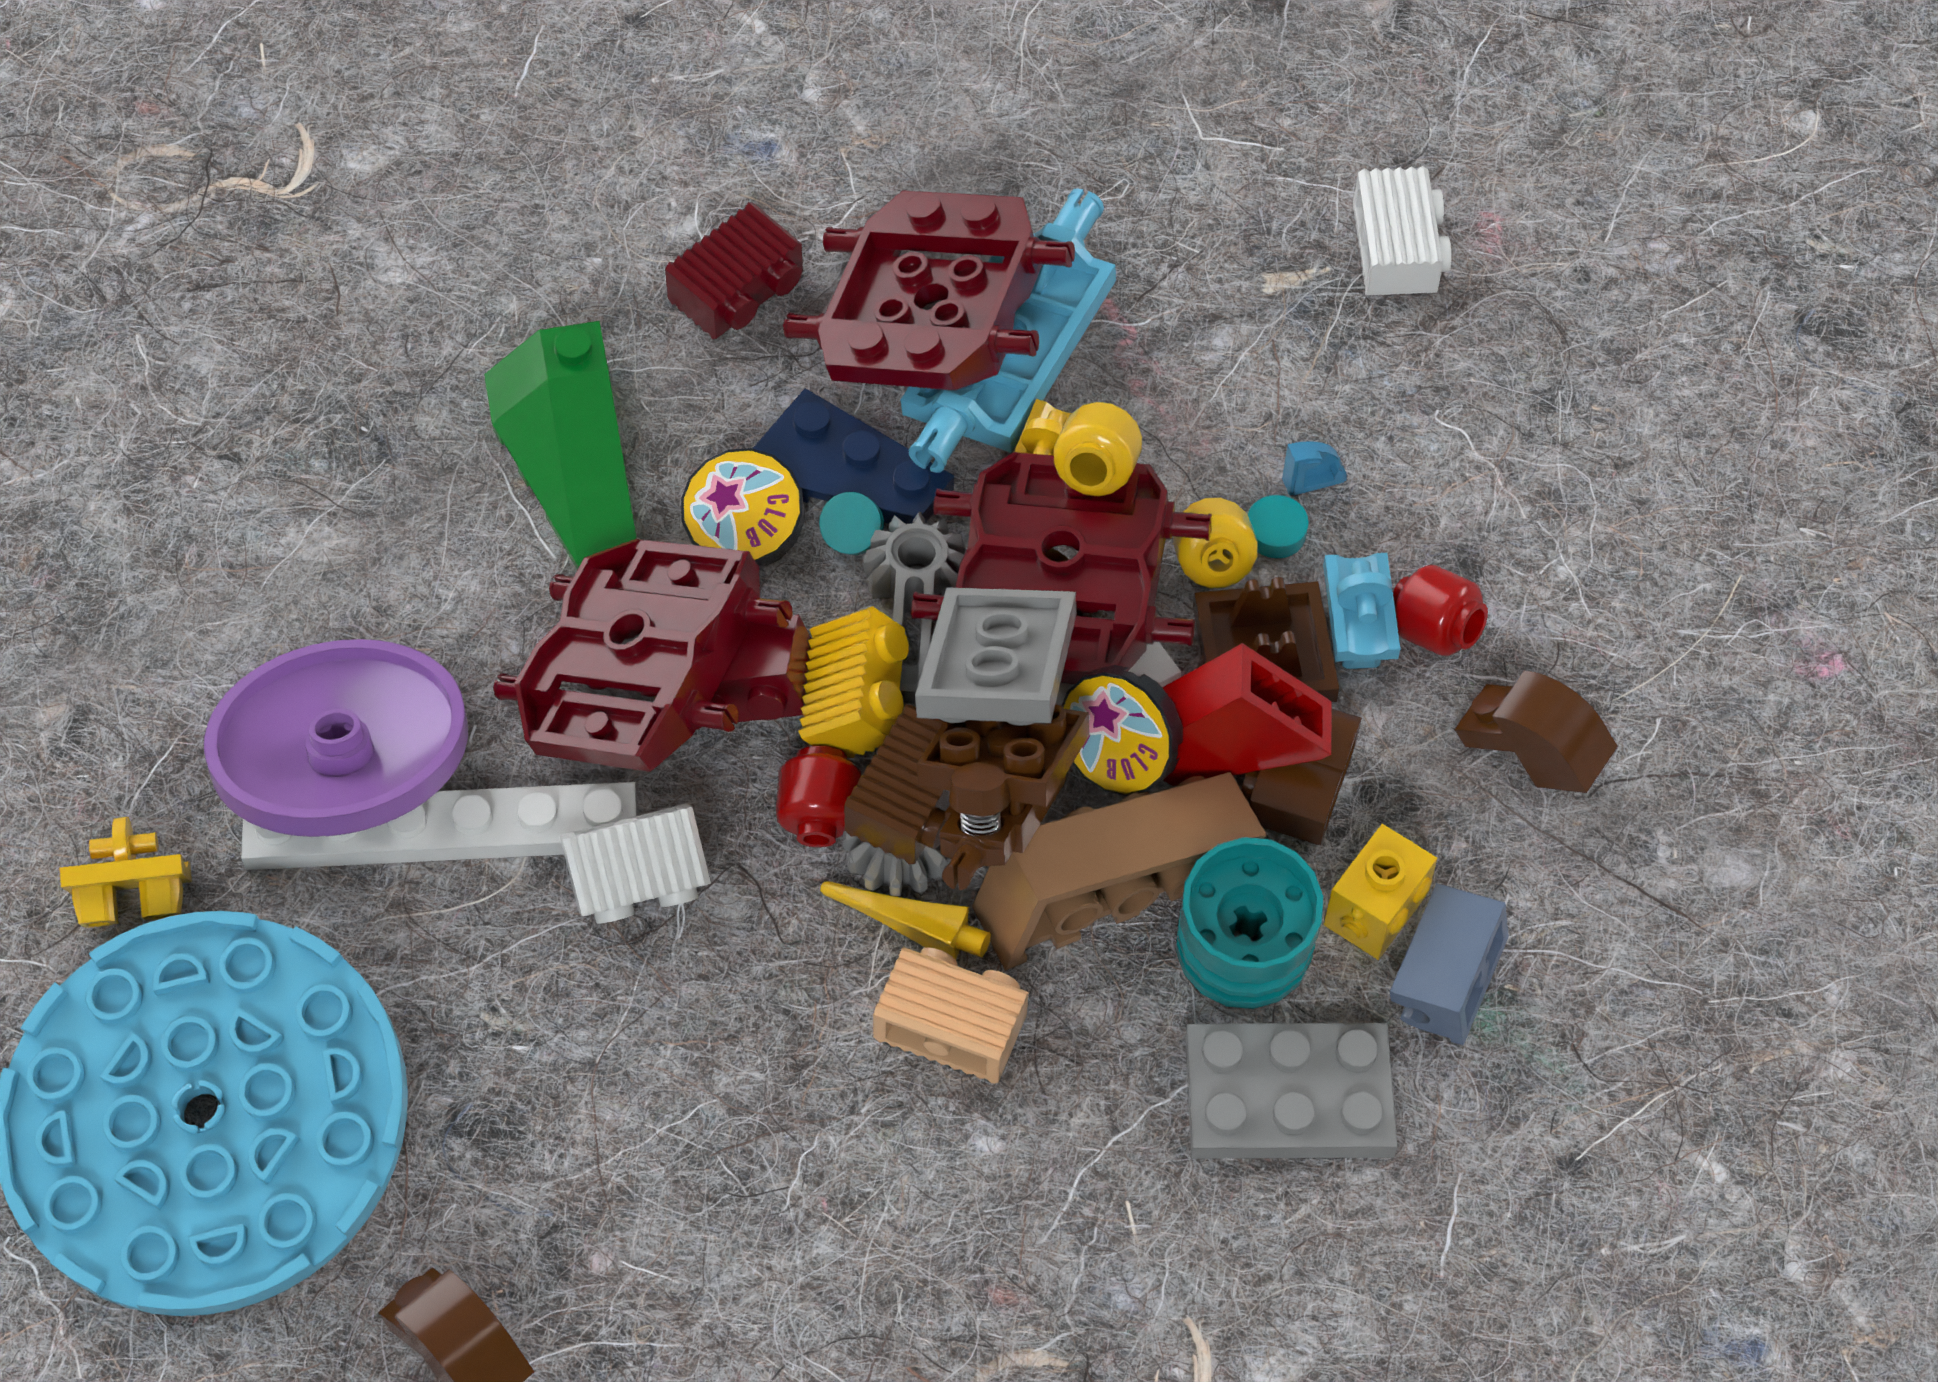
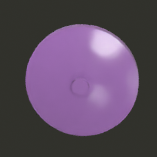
M365 639L338 640L314 644L285 653L262 664L240 679L223 696L212 712L204 736V753L214 789L226 806L239 817L263 829L282 834L308 837L335 836L367 830L395 820L414 810L437 793L456 771L463 758L468 740V722L462 694L456 681L441 664L431 657L415 649L392 642Z

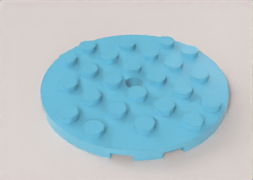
M206 911L169 916L124 932L95 948L89 953L92 959L79 967L60 986L54 982L34 1006L21 1026L24 1034L13 1054L9 1068L3 1067L0 1075V1184L18 1225L50 1263L77 1285L104 1300L125 1308L151 1314L194 1316L232 1311L264 1301L308 1278L334 1258L368 1220L387 1188L403 1144L408 1107L406 1066L399 1039L391 1019L379 998L360 973L338 951L320 938L297 926L292 929L275 922L261 920L256 914ZM201 1094H211L216 1096L220 1102L215 1115L204 1124V1128L187 1124L184 1119V1111L187 1104L194 1097Z

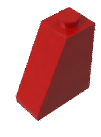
M1243 643L1162 687L1174 702L1183 725V742L1178 745V755L1176 760L1179 758L1175 770L1163 780L1172 786L1178 785L1193 776H1204L1207 779L1231 772L1232 775L1322 760L1331 755L1332 701Z

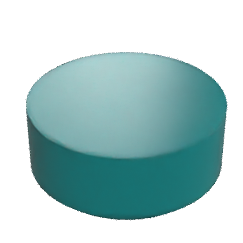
M844 492L834 496L825 504L820 515L819 527L823 539L832 549L845 555H861L866 553V550L871 549L870 539L874 535V531L884 530V519L880 508L873 500L860 493Z
M1269 495L1257 500L1250 507L1247 515L1258 542L1257 553L1269 558H1286L1297 553L1303 547L1306 541L1309 520L1305 509L1300 503L1287 496Z

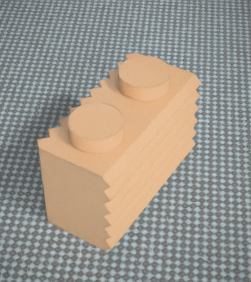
M903 947L873 1013V1038L878 1042H886L891 1047H899L904 1052L911 1051L916 1056H924L929 1061L936 1060L941 1065H949L954 1070L961 1069L966 1074H974L979 1079H987L992 1084L998 1083L1026 1019L1029 992L1020 989L1019 983L1003 972L986 970L980 975L958 967L957 961L951 955L939 949L923 948L919 953Z

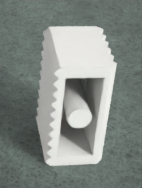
M1411 166L1406 170L1399 167L1394 171L1390 168H1386L1383 171L1377 168L1368 171L1364 168L1359 171L1353 199L1354 219L1356 220L1361 266L1363 267L1365 294L1437 293L1441 272H1449L1451 268L1450 239L1448 236H1439L1437 225L1442 224L1444 216V202L1441 189H1431L1429 171L1424 166L1417 170Z
M688 803L560 835L578 911L581 916L594 914L597 924L630 917L635 914L633 903L657 897L660 907H669L699 898L696 887L711 884L693 808Z

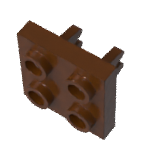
M1275 577L1271 580L1270 586L1259 587L1258 580L1251 579L1246 582L1244 588L1194 593L1193 611L1203 665L1243 643L1330 701L1337 702L1339 684L1318 581L1285 584L1282 577Z

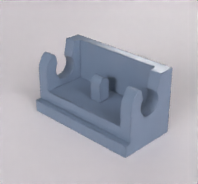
M1436 883L1390 989L1391 1001L1404 1006L1400 1017L1403 1022L1418 1029L1450 1038L1451 1042L1464 1046L1509 937L1505 902Z

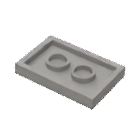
M946 588L915 694L917 718L940 719L948 723H961L967 720L1005 721L1019 726L1033 723H1051L1077 614L1076 592Z
M1388 1023L1187 1024L1185 1043L1191 1159L1395 1157L1397 1136Z

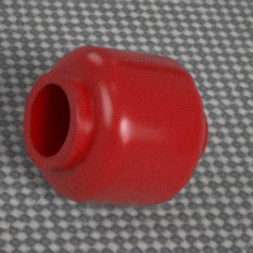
M1430 564L1419 568L1410 577H1403L1393 590L1398 634L1401 638L1447 657L1458 653L1461 649L1471 648L1483 633L1488 618V608L1483 603V595L1479 585L1475 582Z
M810 746L800 749L795 757L788 759L779 769L776 801L777 822L787 832L797 835L796 839L802 845L821 848L835 844L836 838L843 836L845 831L844 805L847 797L851 795L853 788L858 784L861 771L851 761L847 760V755L839 749L828 746Z

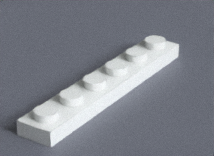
M635 782L438 791L426 802L395 820L367 830L335 836L308 837L282 834L263 829L243 819L241 859L245 870L564 855L560 835L637 816Z

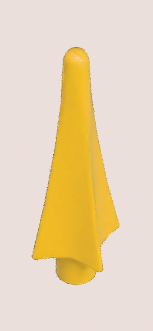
M824 881L820 886V892L824 896L864 913L925 948H935L944 951L955 960L960 950L983 957L988 949L991 933L968 924L969 907L890 896L832 881Z

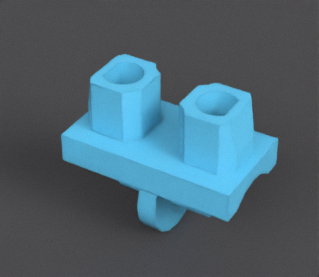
M1375 553L1362 558L1325 555L1323 569L1335 662L1342 661V666L1346 669L1376 668L1380 665L1381 660L1398 659L1401 649L1388 554Z

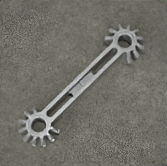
M920 511L913 519L912 524L906 525L894 515L889 523V532L882 530L874 531V535L870 539L871 549L866 550V555L863 558V571L868 577V591L872 599L891 598L894 601L893 620L904 627L905 614L911 610L914 592L944 596L946 588L956 587L960 563L965 555V542L962 539V534H949V526L944 518L931 526L925 524V518ZM911 564H921L927 567L921 569H912L907 566ZM922 619L918 664L907 666L902 662L900 691L903 696L904 706L910 704L916 707L915 694L932 639L933 620ZM846 831L843 832V849L849 853L847 856V867L852 876L864 875V886L868 891L873 892L885 884L889 886L890 896L900 897L902 887L910 886L922 896L927 890V878L943 879L942 872L947 866L945 859H948V857L941 855L940 845L935 850L926 846L916 863L909 865L904 859H897L892 853H885L880 847L874 848L869 842H862L857 836L851 837Z

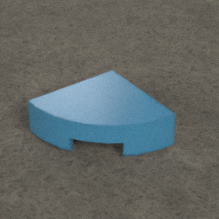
M1314 441L1297 442L1287 445L1282 480L1289 496L1344 483L1347 480L1344 466L1337 451L1332 446Z

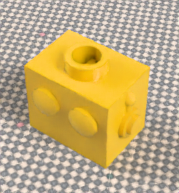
M1382 823L1332 888L1324 926L1379 960L1428 895L1438 858Z

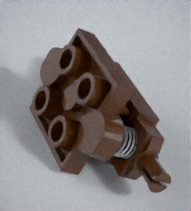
M1055 704L1051 723H1033L1019 726L1005 721L967 720L961 723H948L944 721L918 760L917 775L918 786L950 791V805L945 811V824L940 830L941 855L951 859L942 872L943 881L947 886L955 889L958 883L959 890H964L969 886L978 868L982 866L1005 865L1013 852H1024L1066 781V773L1090 735L1089 712L1064 709L1062 706Z

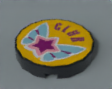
M753 448L726 450L705 460L689 477L681 497V521L692 545L749 551L758 566L763 564L768 566L780 560L795 545L805 522L803 492L793 471L775 455Z
M1111 665L1095 669L1082 677L1066 692L1061 706L1064 709L1089 712L1090 735L1072 764L1086 780L1105 792L1129 796L1136 792L1138 794L1148 792L1175 770L1179 758L1176 760L1178 745L1183 742V725L1174 702L1157 681L1145 674L1139 677L1132 672L1125 671L1129 667Z

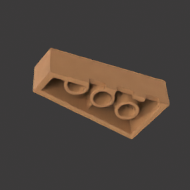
M1231 772L1207 779L1204 776H1193L1171 789L1153 794L1149 792L1138 794L1136 792L1125 797L1117 804L1095 810L1092 807H1081L1068 813L1062 819L1039 825L1023 853L1013 852L1005 865L989 866L972 908L984 931L991 933L990 942L1006 971L1027 962V955L1025 953L1027 948L1051 939L1056 949L1080 940V930L1104 916L1111 914L1116 924L1138 916L1141 911L1154 903L1162 892H1166L1171 901L1181 898L1184 883L1196 861L1218 844L1242 837L1265 839L1266 833Z

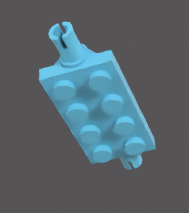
M1079 188L1073 189L1054 222L1047 223L1041 230L1034 233L1035 237L1043 241H1072L1075 247V259L1072 262V267L1042 265L1030 297L1015 312L1014 330H1036L1039 334V349L1036 351V356L1006 354L998 375L958 390L907 388L900 399L902 415L927 423L916 442L909 448L910 458L919 467L926 469L934 457L935 461L930 467L931 472H942L962 436L1010 453L1013 451L1020 439L1035 400H1044L1116 281L1115 264L1094 258L1087 251L1084 244L1087 234L1104 211L1103 202L1096 194L1088 191L1079 205L1078 202L1084 191ZM991 256L988 262L1003 263L1005 257Z

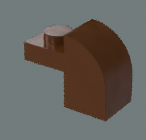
M1526 670L1523 671L1514 686L1486 684L1474 698L1472 705L1454 729L1465 747L1515 752L1537 788L1582 793L1588 792L1618 747L1598 713L1583 697L1551 677Z
M432 1267L422 1276L409 1280L397 1291L395 1299L378 1312L394 1335L422 1355L440 1382H524L535 1372L497 1317L479 1296L450 1269L441 1274Z

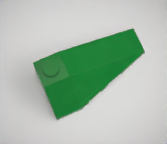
M600 321L540 329L484 374L494 433L502 445L505 444L517 464L520 476L526 486L531 487L545 510L546 519L578 570L584 557L637 539Z

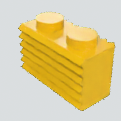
M874 606L809 629L812 638L808 640L811 649L807 651L810 660L806 662L809 671L804 674L807 683L803 685L807 694L802 696L805 703L801 707L804 717L799 720L803 728L798 730L801 739L810 745L836 748L843 751L849 758H854L855 754L864 755L865 751L874 752L875 748H879L883 744L886 735L890 733L892 725L896 723L897 717L902 713L904 707L903 696L900 691L902 660L907 657L909 652L905 628Z

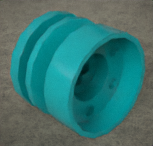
M1242 837L1216 845L1196 861L1184 883L1177 927L1176 953L1184 975L1202 995L1226 1007L1255 1009L1281 1001L1300 985L1312 962L1315 942L1322 923L1324 896L1315 872L1297 852L1273 840ZM1240 930L1243 935L1235 937V931ZM1257 935V941L1252 942L1249 937Z

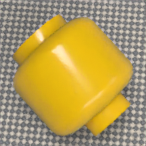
M1094 402L1082 405L1070 414L1054 445V465L1059 477L1070 488L1084 495L1099 497L1114 493L1127 483L1142 452V434L1139 426L1126 410L1114 404Z
M1221 497L1204 498L1190 504L1183 512L1212 514V531L1210 533V541L1173 537V545L1183 573L1194 583L1210 589L1227 588L1240 582L1251 572L1257 559L1258 542L1247 513L1235 502Z

